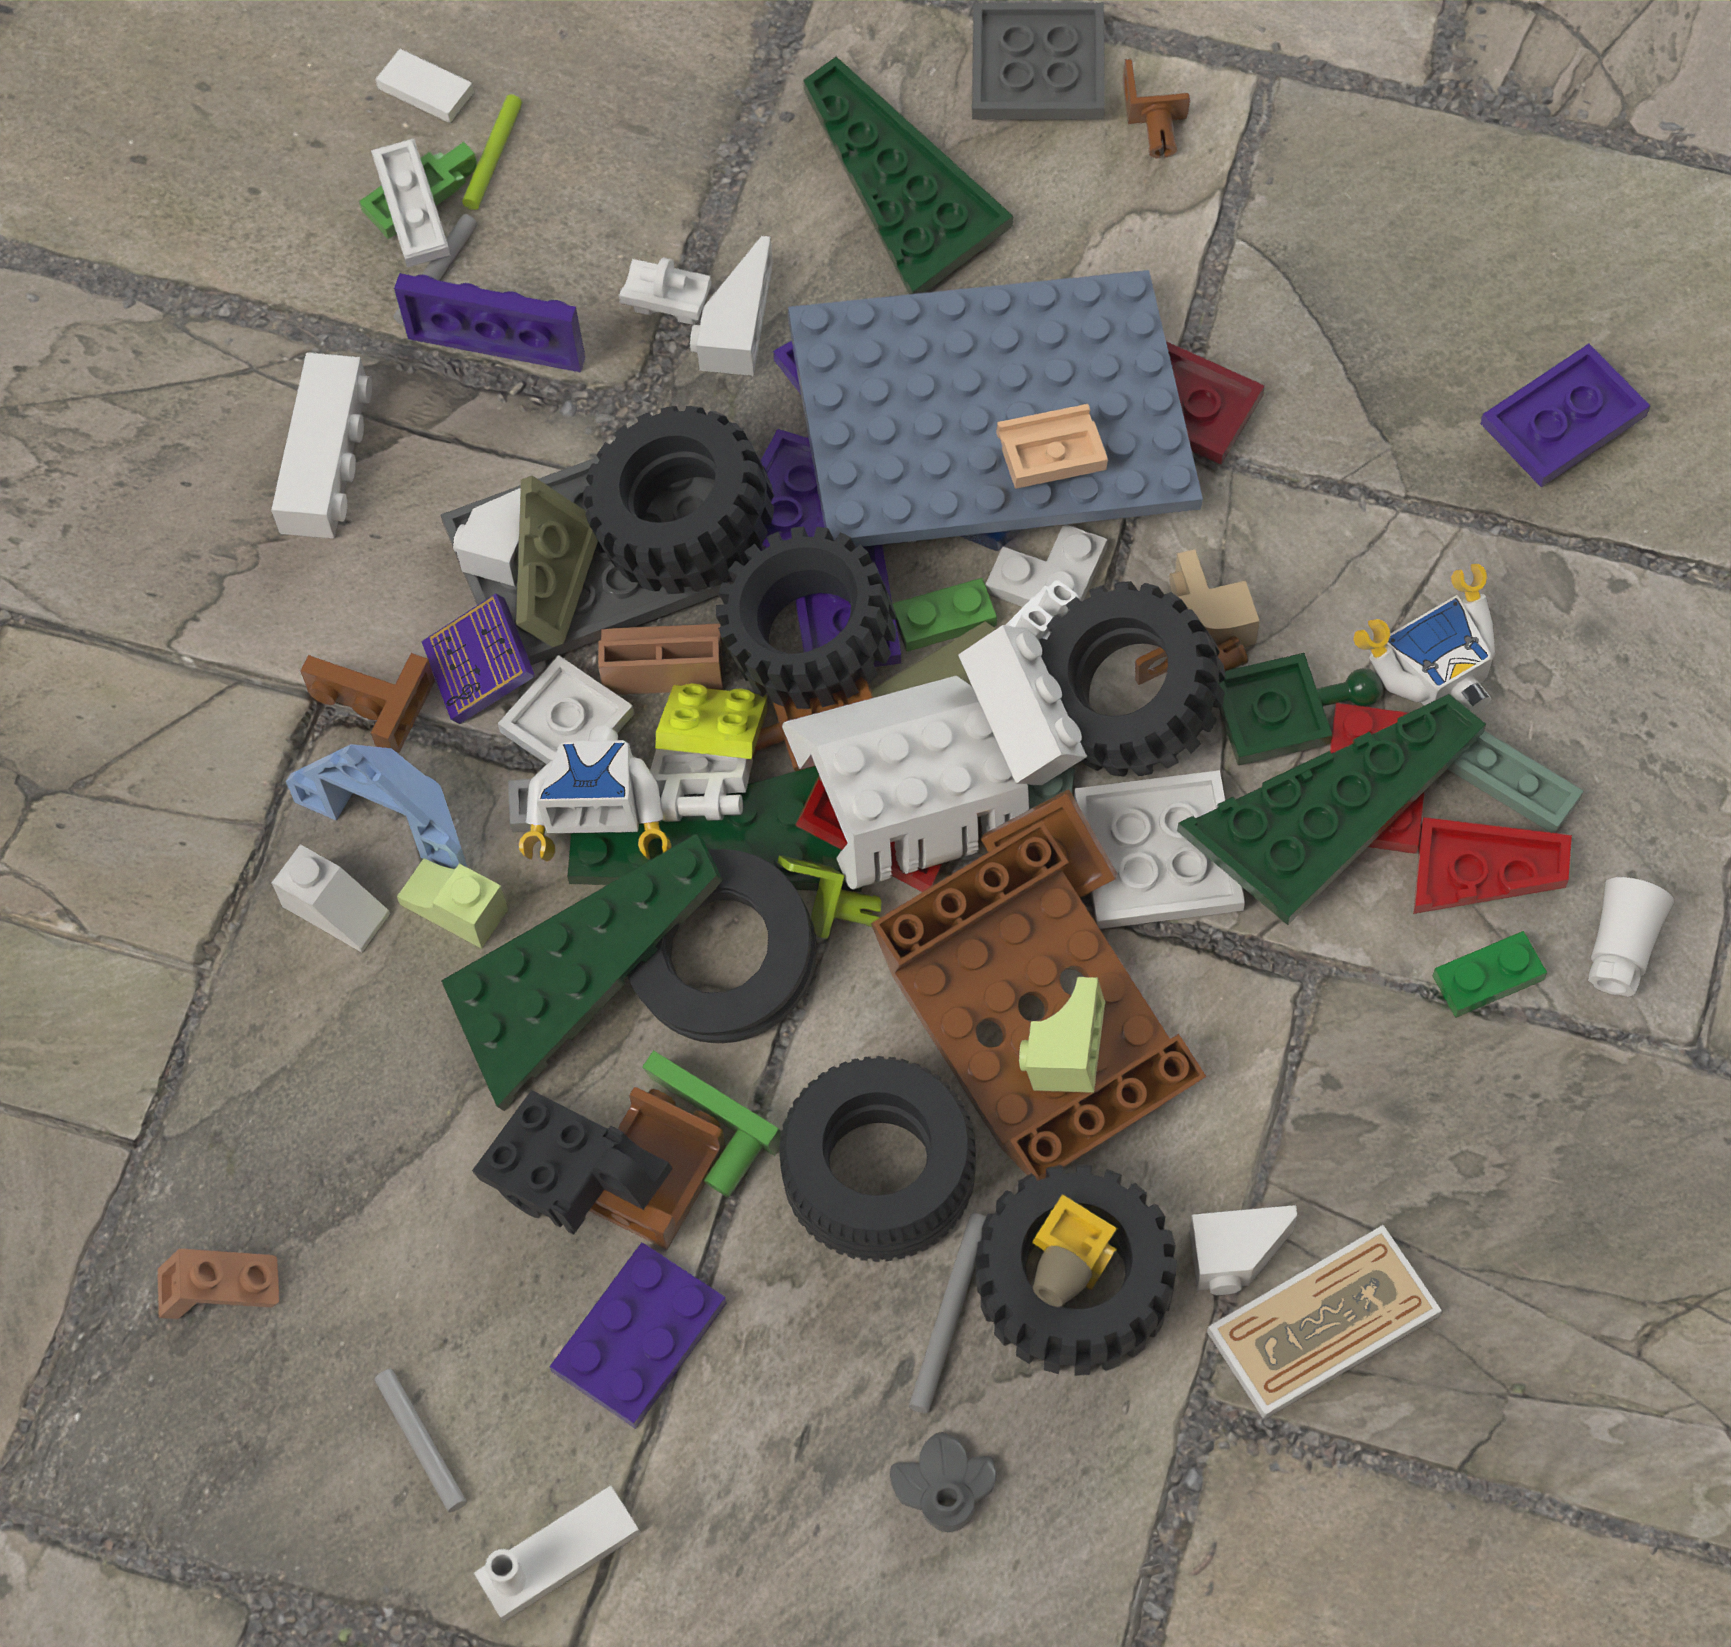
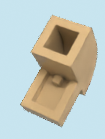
M1196 550L1177 553L1175 572L1169 574L1172 593L1182 599L1188 609L1194 611L1214 639L1216 645L1229 640L1232 636H1236L1240 640V643L1236 645L1237 647L1240 645L1245 647L1256 644L1260 621L1246 580L1209 589Z

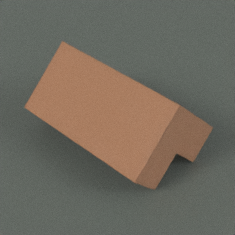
M720 624L601 629V641H598V668L602 685L617 695L669 693L673 685L682 686L690 683L703 685L707 689L723 690L722 637L718 629Z

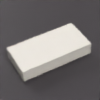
M402 49L397 51L376 78L378 89L451 123L474 93L471 82Z

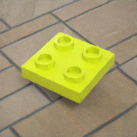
M694 683L682 686L673 685L656 730L655 749L752 759L767 713L768 695L762 697L747 689H733L730 691L707 689L703 685Z

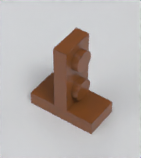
M413 653L410 654L395 684L311 655L307 656L300 670L307 690L314 699L327 705H334L337 702L351 707L364 718L377 720L371 731L375 747L391 748L398 754L435 683L429 659Z

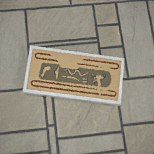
M1382 1225L1208 1326L1207 1333L1262 1418L1266 1419L1440 1316L1442 1310L1389 1232Z

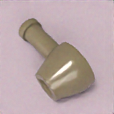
M1049 1246L1038 1263L1033 1291L1047 1304L1055 1307H1065L1070 1299L1086 1287L1092 1277L1091 1269L1081 1258L1069 1250L1058 1246Z

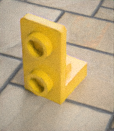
M1062 1194L1036 1235L1033 1244L1044 1251L1049 1246H1058L1069 1250L1081 1258L1091 1269L1092 1277L1086 1287L1092 1290L1116 1251L1114 1247L1108 1244L1116 1228Z

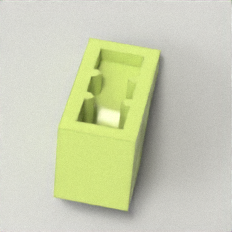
M423 858L397 896L401 906L481 949L508 911L501 885L460 863L456 869L433 863Z
M1077 977L1076 986L1071 997L1056 1014L1043 1021H1031L1029 1040H1022L1020 1044L1019 1064L1021 1071H1027L1033 1090L1094 1093L1105 1000L1098 978Z

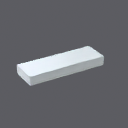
M414 138L371 150L407 267L449 256V247Z

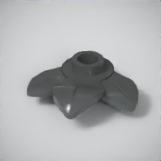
M938 1432L925 1442L919 1455V1463L904 1462L892 1464L890 1480L894 1493L902 1504L922 1510L925 1520L942 1532H955L963 1528L972 1518L975 1503L993 1490L996 1482V1467L991 1456L974 1457L968 1460L965 1449L958 1439L945 1432ZM947 1499L956 1500V1503L949 1507L939 1504Z

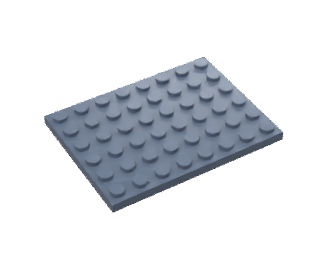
M1149 270L788 307V323L824 528H829L834 541L840 532L851 537L855 547H858L860 544L863 547L1201 510L1203 497ZM1088 404L1090 408L1089 414L1092 421L1096 424L1108 458L1106 470L1015 489L1002 452L1001 440L996 434L997 422Z

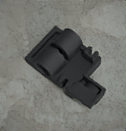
M531 1090L472 1171L480 1181L497 1189L504 1198L524 1213L535 1218H540L544 1214L556 1226L561 1228L563 1225L569 1233L574 1235L586 1219V1214L604 1190L644 1210L673 1168L669 1162L640 1148L623 1131L611 1125L607 1129Z

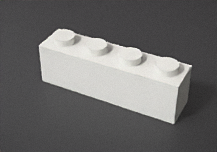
M306 353L271 509L280 534L334 539L338 521L343 522L345 520L347 496L344 494L346 482L353 481L356 468L355 455L353 454L355 442H361L364 432V419L361 411L363 403L368 404L372 395V379L370 376L365 375L360 357Z

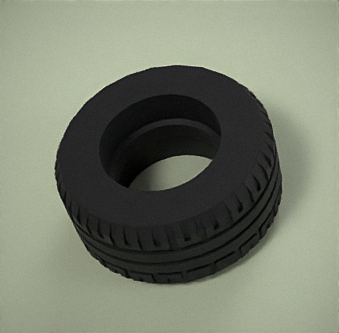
M868 1056L864 1057V1060H859V1058L851 1059L852 1062H842L837 1068L833 1066L828 1069V1072H822L818 1075L817 1080L813 1079L809 1082L808 1087L802 1089L800 1097H796L792 1103L793 1107H790L788 1110L787 1118L783 1123V1130H781V1142L779 1145L780 1166L785 1194L795 1217H798V1222L806 1228L810 1236L814 1235L815 1240L819 1243H824L828 1249H834L836 1253L841 1255L845 1253L852 1259L860 1258L861 1261L872 1259L874 1262H880V1260L885 1259L887 1262L893 1261V1258L896 1257L898 1260L905 1259L907 1255L911 1257L916 1255L919 1250L929 1249L928 1246H934L939 1242L940 1237L944 1238L949 1234L948 1230L953 1229L957 1224V1220H960L963 1216V1209H967L969 1198H971L976 1172V1146L972 1122H970V1116L967 1110H965L962 1100H958V1094L950 1089L946 1081L942 1082L940 1076L937 1074L932 1075L931 1071L926 1067L921 1068L920 1064L914 1062L909 1064L908 1060L905 1059L896 1060V1057L884 1059V1056H876V1058ZM873 1123H887L902 1127L915 1135L925 1146L927 1154L926 1167L913 1183L891 1194L867 1195L853 1191L840 1183L834 1177L830 1168V1154L839 1140L847 1133L863 1125Z

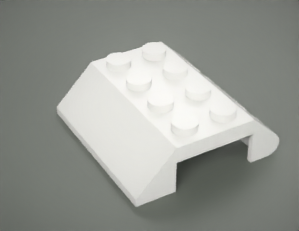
M958 676L786 721L782 725L799 769L816 766L847 841V845L837 856V861L851 889L873 884L875 879L880 882L891 878L890 842L895 841L896 860L900 870L907 874L918 870V867L924 869L958 859L962 855L968 856L977 853L979 845L977 817L981 816V829L984 834L1029 810L1028 785L1016 784L973 687Z

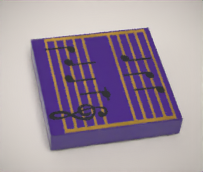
M497 593L421 641L449 717L458 724L463 723L535 677L504 597Z

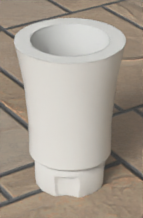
M1615 877L1605 882L1603 910L1597 939L1591 955L1593 964L1588 981L1595 988L1612 995L1632 996L1635 994L1640 978L1646 972L1660 929L1674 904L1671 894L1659 886L1634 878Z

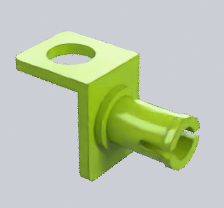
M779 855L777 863L787 870L820 877L811 913L815 933L819 938H828L832 921L835 918L864 924L868 927H872V922L879 919L878 916L872 915L871 911L861 910L864 908L881 912V898L879 896L842 890L841 886L844 875L830 866Z

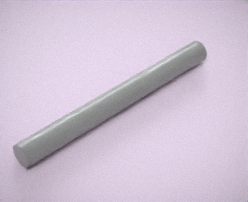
M970 1214L911 1396L909 1408L920 1413L929 1412L976 1266L977 1242L981 1241V1227L986 1218L981 1214Z

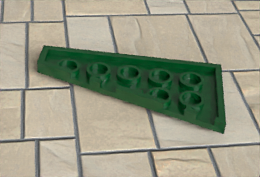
M837 56L803 80L804 92L909 294L926 293L1013 227V215Z
M1447 694L1399 717L1397 723L1372 735L1368 732L1353 739V743L1334 753L1330 751L1323 753L1262 782V787L1237 799L1233 796L1217 804L1216 809L1195 818L1193 815L1178 822L1177 832L1286 925H1289L1484 733L1486 723L1450 694Z
M816 766L747 784L746 792L726 794L742 796L743 812L741 815H724L723 820H707L705 816H682L681 821H658L659 829L670 840L671 848L698 834L704 840L708 850H738L764 859L779 869L790 880L796 890L817 891L820 877L787 870L777 863L779 855L830 866L842 873L837 861V856L842 850L795 826L819 777ZM644 823L639 824L638 832L571 833L567 874L569 884L608 885L662 854V839L655 838L649 842L647 849L650 860H648L638 846L639 838L645 832ZM843 878L842 890L862 892V887L851 889L845 878Z
M698 834L693 835L441 980L493 1100L499 1109L505 1111L516 1100L514 1094L530 1077L536 1078L549 1065L546 1062L548 1058L567 1039L573 1040L625 985L626 982L623 979L641 960L646 962L658 950L656 947L657 943L676 924H682L723 881L704 840Z

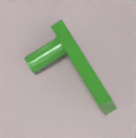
M654 1050L642 1066L650 1079L736 1132L704 1179L706 1184L729 1198L761 1149L776 1156L781 1142L780 1129Z

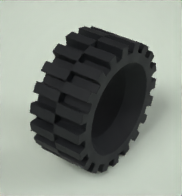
M804 526L791 528V539L783 541L779 532H776L766 537L770 544L768 548L760 551L756 544L744 551L749 560L745 566L737 561L733 563L728 572L734 583L722 582L718 594L724 605H716V617L721 625L718 629L725 645L745 681L749 680L755 692L762 697L768 692L773 703L784 707L790 696L797 709H810V698H818L822 707L834 705V693L843 690L848 699L859 693L854 682L862 677L870 684L878 676L873 663L876 660L886 664L891 655L886 641L895 642L897 630L892 620L896 619V614L875 563L872 562L869 553L861 544L855 548L851 537L841 532L834 541L829 528L816 526L814 537H808ZM827 593L839 596L851 604L847 625L835 638L823 646L803 653L788 654L769 645V634L775 618L794 600L809 594Z

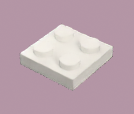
M558 655L499 721L498 727L500 733L547 764L554 759L561 744L573 741H588L590 731L594 727L607 726L618 733L634 715L632 704Z

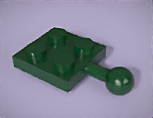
M1300 653L1225 671L1226 679L1219 683L1225 692L1223 705L1219 710L1237 765L1240 766L1331 744L1333 735L1323 707L1345 701H1351L1358 706H1370L1380 699L1383 692V682L1375 671L1368 668H1360L1351 672L1345 682L1316 688L1305 653Z

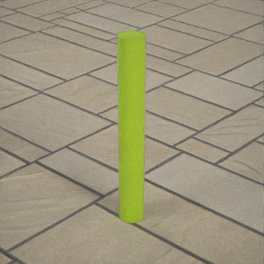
M509 94L504 100L462 200V204L468 209L477 210L481 204L522 106V100L518 96Z

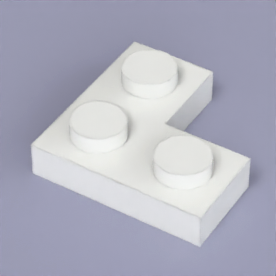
M1064 524L1047 562L1002 547L985 584L987 592L990 596L1024 607L1044 585L1049 587L1055 580H1058L1074 591L1082 602L1107 549V538Z

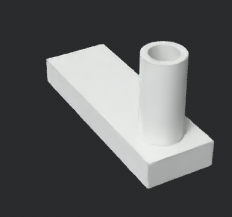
M609 1486L512 1549L494 1551L488 1557L486 1565L474 1572V1575L500 1618L505 1622L639 1536L640 1532L612 1486Z

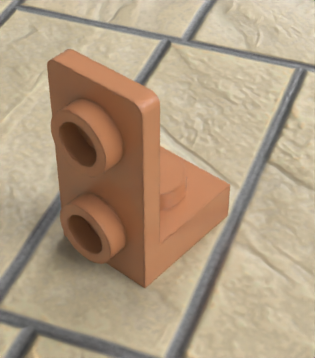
M179 1248L158 1268L159 1318L179 1319L196 1303L274 1307L279 1302L278 1260L274 1255Z

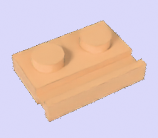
M1088 404L997 422L996 434L1001 440L1002 452L1015 489L1106 470L1108 458L1096 424L1092 421L1089 414L1090 408Z

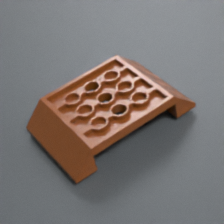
M1042 820L871 924L893 979L996 1142L1027 1176L1032 1173L1037 1181L1046 1178V1168L1061 1165L1063 1168L1207 1077L1180 1034L1171 1039L1169 1038L1062 870L1069 862ZM1065 970H1076L1084 977L1098 978L1105 1000L1094 1093L1033 1090L1027 1071H1021L1020 1044L1022 1040H1029L1031 1021L1021 1016L1018 1010L1019 1000L1026 995L1038 997L1043 1002L1045 1008L1044 1016L1039 1021L1053 1016L1071 997L1070 994L1062 989L1060 984V976ZM992 1021L1001 1028L1003 1040L999 1046L986 1047L979 1042L976 1036V1028L979 1023Z

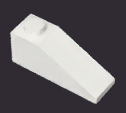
M761 236L703 307L700 325H693L690 350L698 354L700 371L754 376L773 265L771 237Z

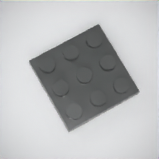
M973 2L972 119L1104 120V2Z

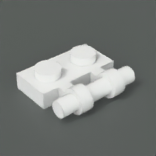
M656 749L650 772L658 784L659 795H662L660 802L663 820L665 822L681 821L682 816H705L707 820H723L724 815H741L743 812L742 796L726 794L746 792L753 757L752 759ZM685 794H705L704 796L683 797Z

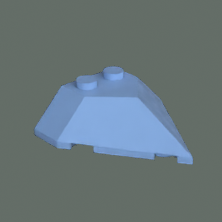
M350 744L292 772L286 780L295 803L336 821L353 793L406 815L421 858L452 869H456L459 863L467 867L441 786L432 778L421 773L391 748Z

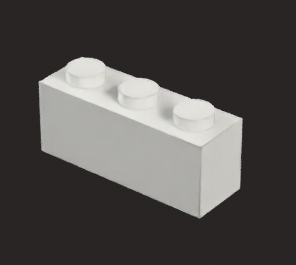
M1002 625L958 654L1016 784L1043 785L1087 757L1080 743L1082 739L1081 732L1077 724L1068 716L1060 699L1062 697L1061 688L1054 677L1047 671L1041 658L1042 647L1038 639L1029 629Z

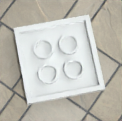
M1220 770L1075 788L1074 798L1118 874L1115 880L1090 892L1095 923L1099 929L1244 910L1245 901L1242 886L1177 832L1178 822L1193 815L1195 818L1216 809L1218 803L1225 801Z

